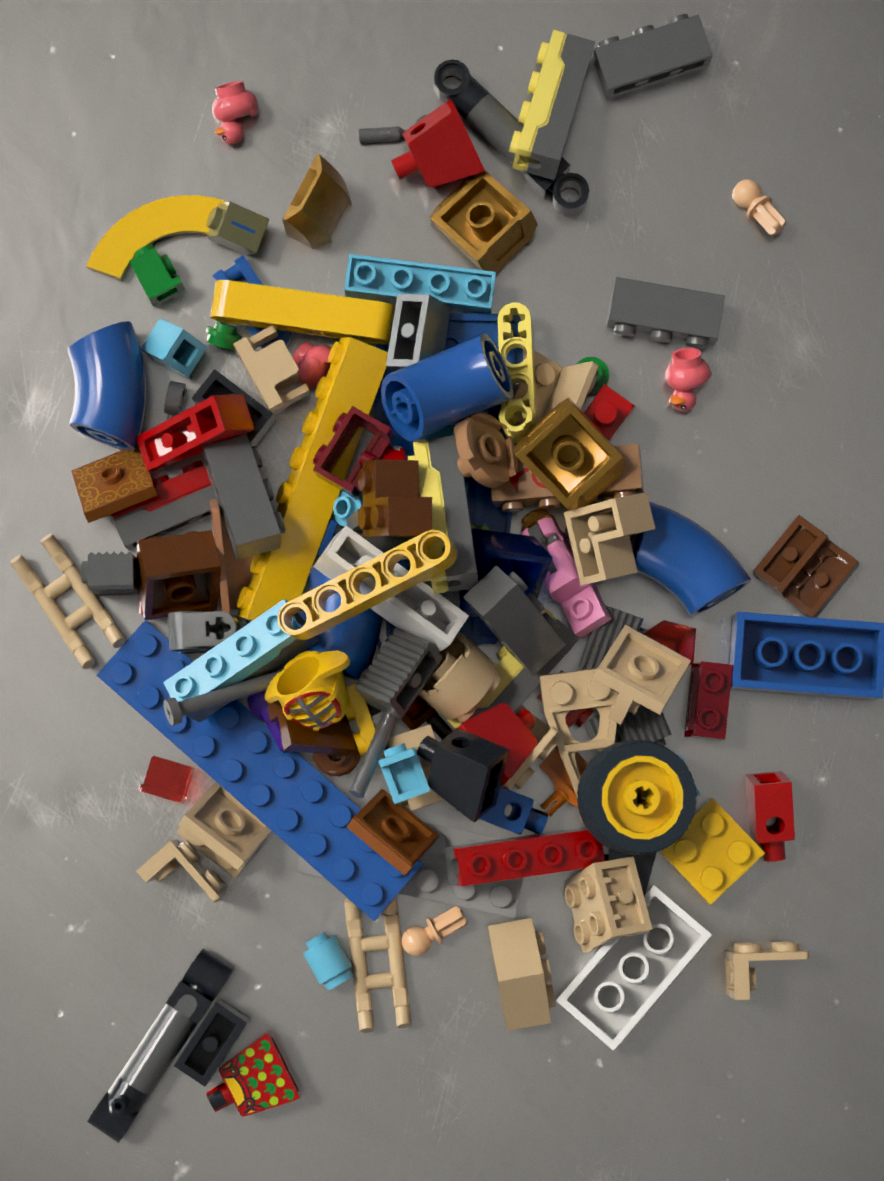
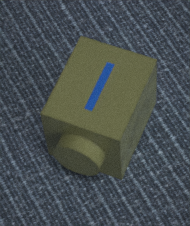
M231 201L221 203L218 207H214L209 214L206 226L210 229L206 238L244 255L254 254L258 251L269 218Z

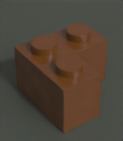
M419 460L364 461L363 468L359 470L358 486L360 491H363V506L359 509L358 524L360 529L363 530V538H413L432 530V497H419Z

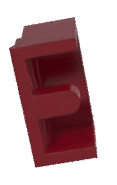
M352 406L347 414L343 412L336 420L332 432L335 434L328 446L323 444L318 449L313 459V464H315L313 471L319 478L356 500L361 492L358 486L359 470L363 468V462L379 460L395 435L390 427ZM361 427L374 434L348 478L344 481L331 472L357 430Z
M704 661L692 663L684 737L718 741L725 740L733 665Z

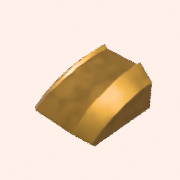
M319 154L315 156L282 219L286 235L312 249L332 243L331 236L346 207L352 204L344 179Z
M486 170L468 176L435 207L429 217L437 228L479 270L498 272L527 242H530L538 226L532 211Z
M569 397L557 404L553 410L521 438L513 449L515 456L569 511L589 505L621 475L625 461L624 457Z

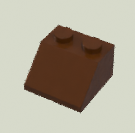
M212 530L190 531L185 534L167 537L155 536L137 541L136 565L144 621L165 618L171 612L217 610L221 562Z

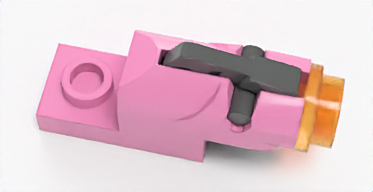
M536 509L526 514L521 520V533L535 567L541 575L551 598L561 604L574 635L583 638L611 620L608 610L595 583L580 586L572 547L566 535L560 529L555 516L549 514L546 509Z

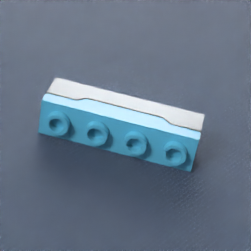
M283 599L163 683L170 697H175L179 702L275 672L320 640L317 635L307 640H298L282 631L277 620L278 612L284 604L289 602ZM304 611L298 612L293 616L291 621L293 630L300 629L305 625L307 617ZM230 702L186 715V717L200 723Z

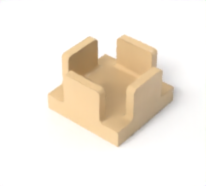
M274 325L250 338H242L233 343L268 410L276 416L285 411V408L308 396L310 390L305 383L291 392L279 396L278 393L299 382V369L283 340H278L259 351H254L278 336Z

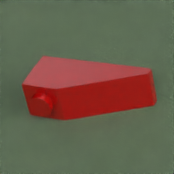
M243 394L213 395L138 435L136 439L148 472L202 453L203 446L244 435L255 428Z

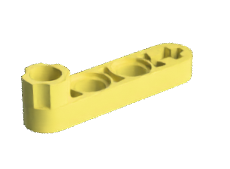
M513 302L505 305L498 314L499 352L506 364L512 384L523 382L528 386V392L522 398H512L502 403L499 419L505 436L507 438L511 437L513 443L517 444L537 424L533 321L525 305ZM513 315H519L522 320L518 323L520 337H513V330L509 323L512 321ZM514 348H522L527 352L525 360L519 364H512L506 359L509 351ZM516 412H522L524 423L519 426H514L517 423Z

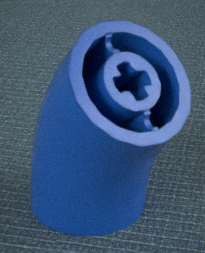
M124 321L92 332L77 340L67 349L75 377V403L69 425L77 432L98 442L115 448L134 451L138 443L136 437L140 435L146 408V377L142 352L135 330L130 321Z
M481 333L451 348L388 374L382 381L381 396L386 416L393 428L406 440L418 441L457 424L476 413L484 412L511 400L514 396L510 374L499 350L488 335Z
M649 502L655 529L635 535L633 554L637 571L654 579L669 590L681 602L690 616H695L714 607L751 582V578L740 562L709 531L670 508Z
M314 567L311 568L308 576L311 590L331 580ZM333 594L327 599L325 605L327 612H333L341 605L339 594ZM369 608L318 634L317 636L320 641L306 651L322 653L337 650L344 652L350 659V665L342 670L343 674L359 682L362 672L369 668V665L372 663L378 644L382 616Z

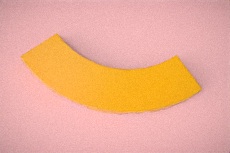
M180 195L158 199L142 205L121 218L107 231L92 252L86 267L122 281L130 266L129 260L135 258L134 253L137 250L170 235H208L210 228L206 224L210 212L214 207H218L219 204L227 201L201 195Z

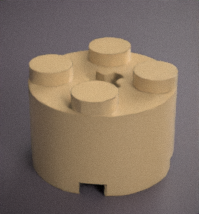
M458 632L451 644L440 652L443 659L418 695L445 719L456 718L458 721L464 722L473 715L476 705L485 694H489L496 689L500 682V676L496 673L495 662L463 633Z

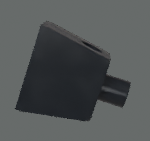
M461 729L454 730L441 742L430 736L422 740L418 747L417 755L432 764L427 782L430 789L474 823L496 805L509 754L507 748Z

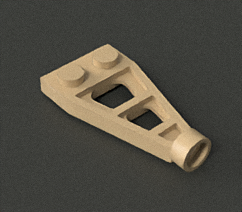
M597 668L539 675L543 712L549 728L553 726L558 731L553 738L559 742L556 746L577 798L578 784L581 776L579 775L575 760L576 752L597 749L600 752L615 743L617 723L609 719L608 716L618 697V692L593 679ZM597 709L600 719L598 733L595 738L581 742L573 739L565 721L566 714L570 710Z

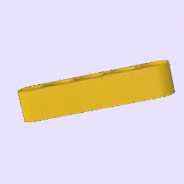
M216 280L210 318L231 324L268 328L274 325L276 330L338 339L341 337H352L366 343L389 344L395 306L373 300L230 280Z
M439 530L426 531L287 602L278 612L277 620L279 627L282 631L298 640L310 639L448 569L457 558L456 545L446 534ZM438 541L444 542V554L440 558L430 559L428 555L430 546ZM402 559H409L411 564L409 572L402 577H396L394 574L396 563ZM370 576L375 577L376 585L374 590L366 595L361 594L359 588L362 580ZM333 594H339L341 605L336 611L327 612L325 607L327 599ZM304 611L307 617L305 625L300 629L293 630L291 625L293 616L298 612Z

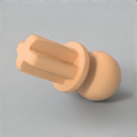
M745 179L738 182L733 189L735 203L741 208L748 209L747 216L751 220L755 219L769 235L780 234L787 223L786 219L772 205L771 197L768 195L762 196L761 187L753 180Z
M458 906L451 908L432 920L428 917L425 919L428 924L427 927L414 926L404 932L402 947L409 955H424L430 949L431 941L436 939L440 945L443 944L442 939L465 927L467 919Z

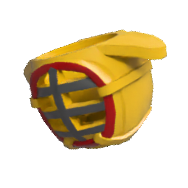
M337 650L322 653L318 651H305L298 654L270 681L265 693V700L270 704L279 700L287 720H293L305 728L313 729V731H319L321 728L339 722L344 717L348 704L347 690L342 671L350 665L348 655Z

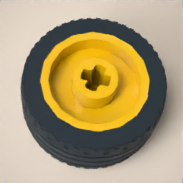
M622 741L604 748L587 764L578 784V809L585 827L601 844L620 853L646 855L656 853L671 846L688 829L696 810V786L694 785L692 774L688 770L689 768L673 751L652 741ZM635 790L639 793L640 797L636 804L633 802V799L637 797Z

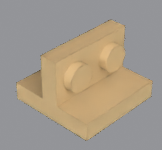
M625 625L593 679L619 692L608 718L621 725L628 712L635 715L641 705L660 715L686 672L691 660Z
M215 782L184 815L178 824L181 827L176 833L232 877L236 878L257 848L272 831L221 785Z

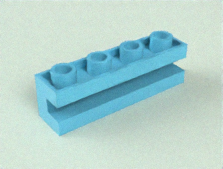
M349 254L344 291L345 297L373 300L396 305L397 294H430L449 305L451 312L491 314L496 272Z

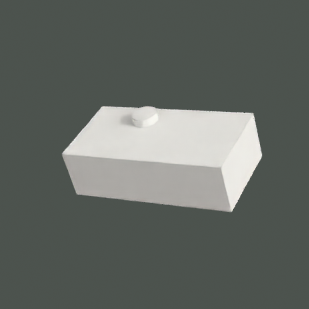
M653 886L644 896L653 930L645 934L613 939L604 944L556 1000L613 1051L619 1048L712 938L710 932L656 886Z

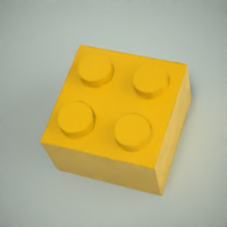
M708 798L694 812V817L688 829L675 843L658 851L698 896L709 905L765 854L714 798Z

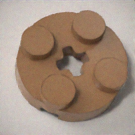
M479 412L454 426L456 447L460 456L457 460V465L465 477H473L477 482L486 487L496 488L509 481V478L514 476L518 470V458L513 450L515 444L511 437L506 440L499 431L502 425L495 417Z

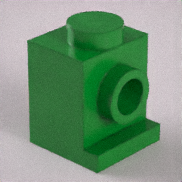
M153 244L140 248L134 253L135 258L129 260L153 306L185 290L179 276L171 278L177 272L167 254L160 257Z

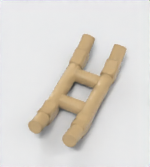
M51 533L40 542L63 573L61 577L45 587L22 554L12 559L10 564L55 626L81 667L88 669L95 664V660L77 631H75L77 627L93 617L114 648L122 646L126 639L96 594L88 590L87 584L82 583L80 571L53 533ZM70 587H73L84 605L66 617L54 599Z
M348 898L344 899L359 1032L370 1033L374 1031L370 990L392 987L397 1028L410 1027L412 1025L396 898L383 912L386 935L363 937L360 909ZM388 950L390 972L368 975L365 952Z

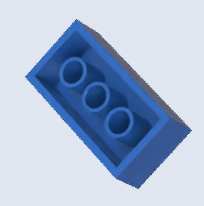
M737 612L733 615L730 665H733L731 689L866 700L882 699L884 688V623Z

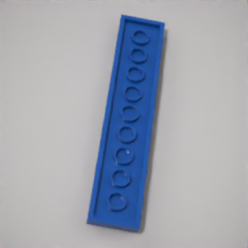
M145 620L96 676L373 921H376L424 864L419 860L404 876L351 832L346 826L361 808L297 752L282 753L269 728L238 700L231 701L200 723L182 716V723L172 726L164 710V700L171 697L163 682L193 661L184 653L169 651V639Z

